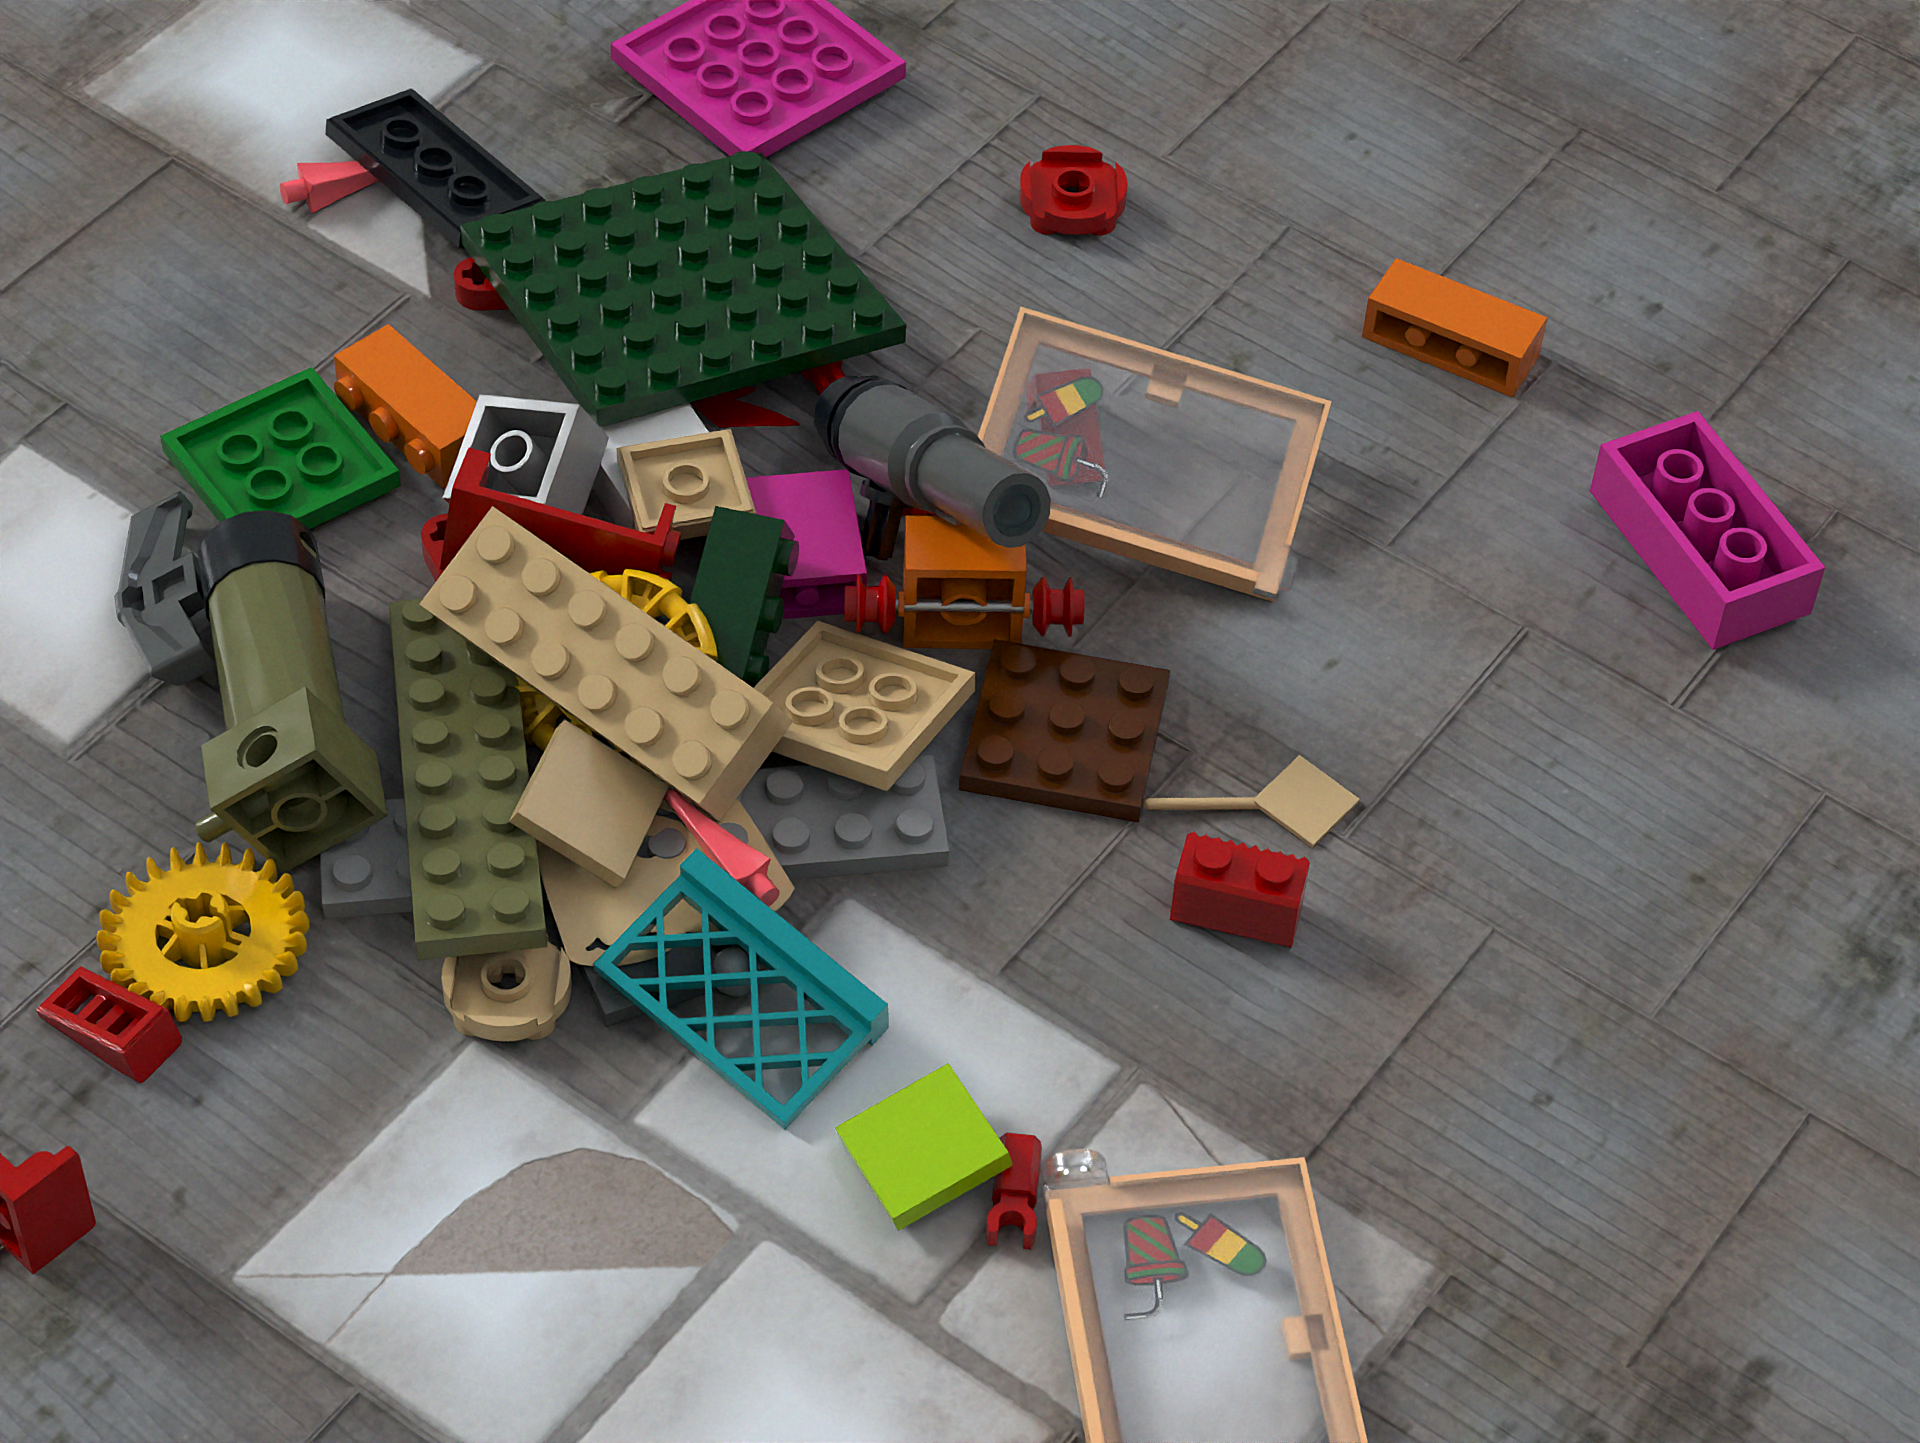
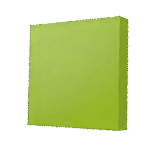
M949 1063L835 1127L842 1144L897 1231L1013 1166L1009 1152Z

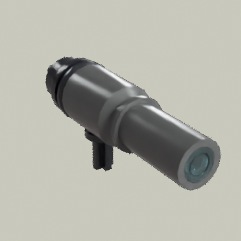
M876 375L842 377L830 383L820 394L815 406L814 416L818 435L823 439L829 454L836 461L843 465L850 473L866 478L863 480L860 494L870 500L861 538L864 556H873L878 560L887 561L888 558H892L903 508L915 507L937 514L953 525L961 526L964 524L992 542L1007 548L1021 547L1034 540L1044 529L1050 515L1051 505L1047 486L1037 476L985 448L984 443L979 437L969 430L958 417L914 394L905 386Z

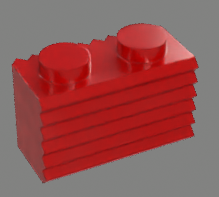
M1195 831L1189 833L1185 840L1175 876L1170 920L1292 947L1303 906L1310 862L1306 857L1297 859L1294 854L1286 856L1281 851L1271 852L1269 848L1260 851L1256 845L1248 848L1244 842L1236 846L1232 840L1225 842L1220 837L1210 838L1207 834L1199 837Z

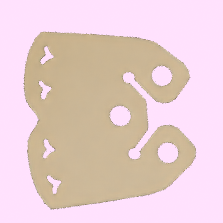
M663 798L659 809L675 813ZM685 798L718 825L729 822L741 825L748 834L747 845L771 859L767 876L779 889L780 893L777 900L769 907L776 912L790 898L795 888L739 799L735 800L719 822ZM655 814L645 836L654 837L665 828L676 829L685 837L686 845L684 851L679 856L670 859L658 856L642 858L636 855L625 879L616 888L536 839L539 871L569 961L579 965L593 966V963L606 950L597 947L594 950L587 951L586 948L591 946L596 938H599L604 944L611 946L680 876L679 865L696 848L705 854L694 836L682 822ZM682 899L664 917L665 935L685 934L686 932L702 933V915ZM709 921L710 932L721 931ZM657 925L650 931V933H657ZM672 948L665 949V954ZM658 949L631 951L617 966L658 957Z

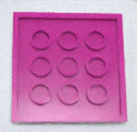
M689 0L610 43L612 61L729 156L737 152L749 151L756 154L761 152L766 158L906 78L905 60L827 0Z

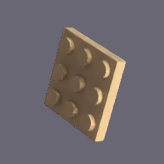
M817 620L757 683L754 689L773 701L793 721L771 752L853 779L865 785L888 791L975 692V672Z

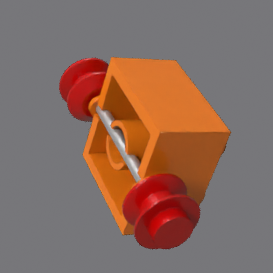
M937 515L905 516L903 591H898V599H896V587L887 575H883L878 586H865L860 574H857L856 586H845L844 622H856V634L860 633L865 622H877L882 634H887L895 623V611H898V617H903V648L992 649L994 639L1021 644L1023 618H1030V612H1032V625L1040 636H1045L1050 625H1062L1067 636L1071 637L1073 625L1084 624V589H1073L1072 577L1068 578L1063 589H1051L1046 578L1041 577L1032 590L1031 601L1030 593H1025L1027 575L1026 544L1021 547L1007 548L992 542L964 524L961 526L953 525Z

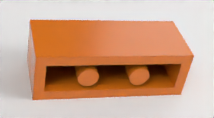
M1395 258L1368 297L1362 338L1514 397L1539 358L1548 317Z
M387 324L334 355L337 379L334 382L335 393L349 411H357L370 423L375 434L383 442H391L405 454L409 464L417 473L422 475L426 473L442 489H445L477 401L393 327Z

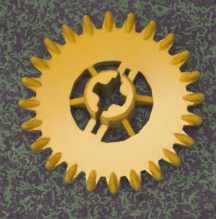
M201 842L196 844V853L192 864H186L180 857L177 849L172 847L170 850L171 870L166 872L159 868L151 857H148L146 869L149 881L147 883L140 881L132 872H127L125 881L131 897H125L115 889L111 890L109 894L110 903L116 914L107 909L101 910L99 914L103 930L98 931L96 941L101 951V968L106 973L111 974L112 982L128 989V991H132L168 1009V1011L174 1009L176 1021L186 1022L193 1012H199L202 1021L208 1022L213 1021L216 1010L222 1009L228 1017H233L239 1014L238 1004L241 1002H245L250 1007L261 1005L262 997L260 991L277 993L283 988L281 976L293 975L298 970L296 957L303 955L307 950V941L304 935L310 928L308 916L304 912L305 901L303 894L300 891H294L293 879L289 873H284L276 882L278 874L275 861L272 858L267 859L263 868L256 872L254 851L251 848H247L243 859L237 865H234L230 847L226 842L222 844L220 855L215 862H209ZM246 921L251 926L249 937L232 931V929ZM159 935L170 939L161 951L157 944ZM182 959L186 964L201 969L182 967L174 962Z

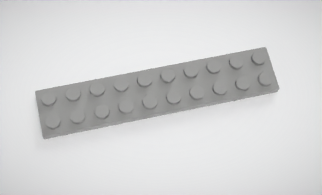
M933 755L918 756L888 791L865 785L818 767L803 765L758 769L737 797L766 840L789 880L946 867L949 864V847ZM404 798L385 800L388 816L320 853L324 919L413 912ZM658 808L656 815L683 823L676 813ZM730 822L719 825L742 842L748 843V834L741 825ZM665 828L655 836H645L636 855L642 858L658 856L670 859L677 857L685 849V837L676 829ZM540 874L542 900L546 901L548 897Z

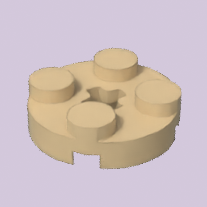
M546 933L547 947L446 957L441 976L445 1006L453 1017L454 1026L457 1031L466 1036H477L492 1041H517L526 1038L537 1040L549 1036L555 1029L557 1018L568 1006L571 996L570 962L562 947L560 952L555 945L548 942V934ZM511 973L515 974L516 983L520 985L512 989H498V987L492 986L490 983L501 982L503 974Z

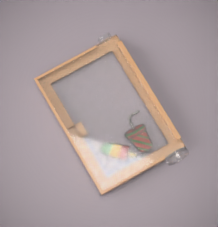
M1020 307L978 437L984 443L985 448L1037 476L1047 486L1051 505L1050 515L1042 530L1043 532L1274 602L1278 589L1290 592L1297 571L1299 559L1288 556L1332 401Z
M1089 1149L1063 1151L1051 1156L1042 1164L1040 1172L1043 1184V1199L1086 1443H1368L1305 1157L1112 1177L1108 1176L1104 1156L1097 1151Z

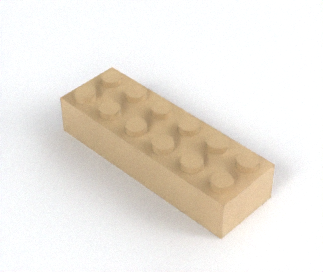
M493 506L419 604L447 628L657 778L667 783L671 788L719 822L793 723L773 701Z

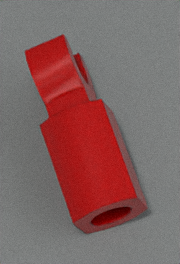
M1005 1133L999 1139L1009 1152L1013 1166L994 1176L991 1198L994 1206L987 1216L986 1240L989 1246H996L999 1230L1006 1225H1014L1023 1232V1249L1031 1250L1036 1238L1037 1217L1033 1209L1037 1204L1042 1145L1035 1135Z

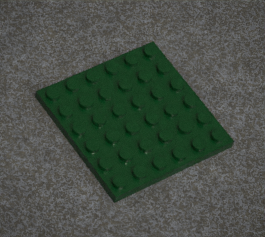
M749 151L737 152L730 157L702 164H689L682 169L655 176L638 177L634 181L603 189H590L583 194L556 201L539 202L532 207L504 214H491L480 220L460 225L462 245L577 402L599 427L906 342V323L761 152L758 154Z

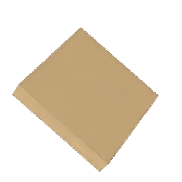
M731 429L616 448L617 463L637 531L654 535L665 503L676 506L671 530L682 533L680 540L708 535L715 506L756 514Z
M564 719L555 729L509 822L616 888L625 879L669 785Z

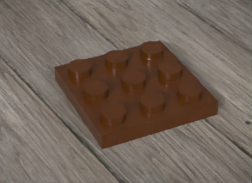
M994 639L960 771L959 790L1139 823L1168 690L1170 670Z

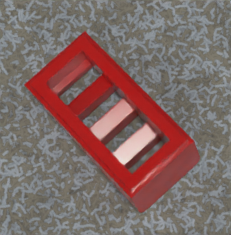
M82 966L36 1009L41 1019L120 1073L139 1083L146 1081L182 1043V1036L168 1009L132 991H128V989ZM91 994L94 996L77 1015L73 1014Z

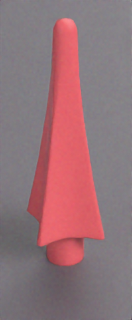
M358 161L297 163L299 179L280 183V193L285 204L305 200L311 214L347 195L379 182V180L361 166Z
M668 789L664 795L665 801L683 821L707 857L768 907L777 900L780 893L779 889L767 876L771 859L713 822L677 791Z

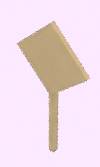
M1299 755L1256 797L1147 798L1144 800L1143 806L1146 810L1260 809L1313 848L1359 803L1360 799Z

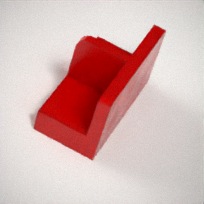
M66 1146L55 1155L47 1151L36 1152L17 1167L0 1153V1244L34 1275L96 1225L80 1155L70 1146Z

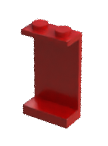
M468 447L452 487L440 570L444 571L493 506L588 573L605 570L608 575H623L625 569H632L655 574L671 582L673 573L663 571V565L673 566L681 539V532L671 530L676 510L675 505L664 504L655 533L651 535L488 489L486 484L491 453Z

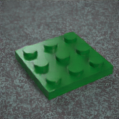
M312 367L160 436L164 454L219 522L243 512L270 510L291 515L307 525L309 529H312L401 486L399 469Z

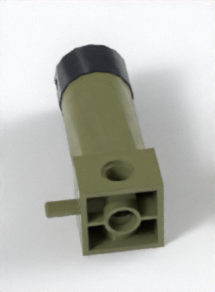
M264 510L243 512L223 520L206 534L198 550L206 618L211 625L226 731L201 745L209 808L212 813L198 820L195 829L198 836L208 843L234 830L266 859L272 858L275 861L276 868L284 874L385 818L388 814L377 754L345 723L325 609V586L317 541L308 526L293 516Z

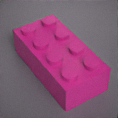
M1699 411L1600 445L1590 488L1591 494L1712 650L1811 614L1825 566Z

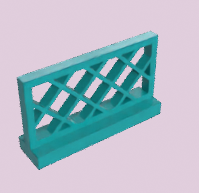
M696 848L679 865L680 876L593 963L594 971L786 1130L866 1043L873 1046L889 1029L888 1004ZM682 899L702 915V933L665 935L664 917ZM709 921L721 931L710 932ZM657 925V935L646 936ZM738 944L749 953L750 972L712 974L710 946ZM703 946V975L666 977L665 949ZM658 949L659 977L631 979L616 967L631 951ZM757 961L764 965L768 970L757 971ZM785 983L797 993L798 1011L759 1013L758 985ZM751 985L752 1014L714 1016L712 988ZM705 988L706 1017L677 1018L668 1010V990ZM659 991L660 1003L647 992ZM804 999L817 1010L805 1011ZM833 1022L849 1035L835 1052L807 1053L806 1024ZM799 1025L800 1054L761 1056L760 1027ZM753 1028L754 1057L725 1058L715 1049L714 1030ZM707 1030V1042L694 1031ZM821 1066L809 1078L808 1067ZM801 1067L802 1087L784 1106L763 1089L762 1070ZM755 1070V1082L742 1071Z

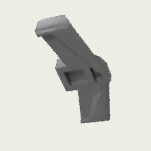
M180 491L131 516L119 588L114 595L117 619L126 627L151 676L176 686L183 685L211 671L216 666L212 655L207 650L190 617L204 609L205 605L199 571V559L193 552L181 557L186 523L192 516L193 505Z

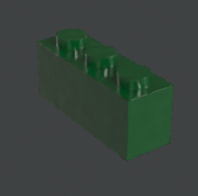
M715 506L689 604L695 603L698 605L712 630L718 654V660L715 662L754 688L769 671V656L764 655L769 634H776L783 619L784 599L779 598L784 576H792L795 571L799 556V542L794 541L795 535L785 520Z

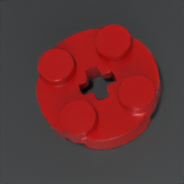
M1063 145L1043 151L1042 160L1035 162L1031 167L1029 161L1023 167L1020 176V204L1024 212L1030 217L1031 227L1036 232L1045 235L1057 232L1070 235L1091 233L1101 236L1111 233L1115 229L1116 219L1123 213L1126 205L1128 182L1123 168L1116 162L1114 169L1110 164L1102 161V152L1086 146ZM1067 187H1078V193L1067 192Z

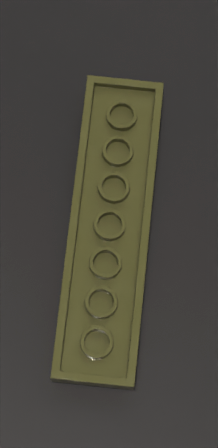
M423 598L389 602L417 960L547 947L536 838L509 822L529 782L519 689L515 687L519 686L518 680L515 675L447 628L419 604Z

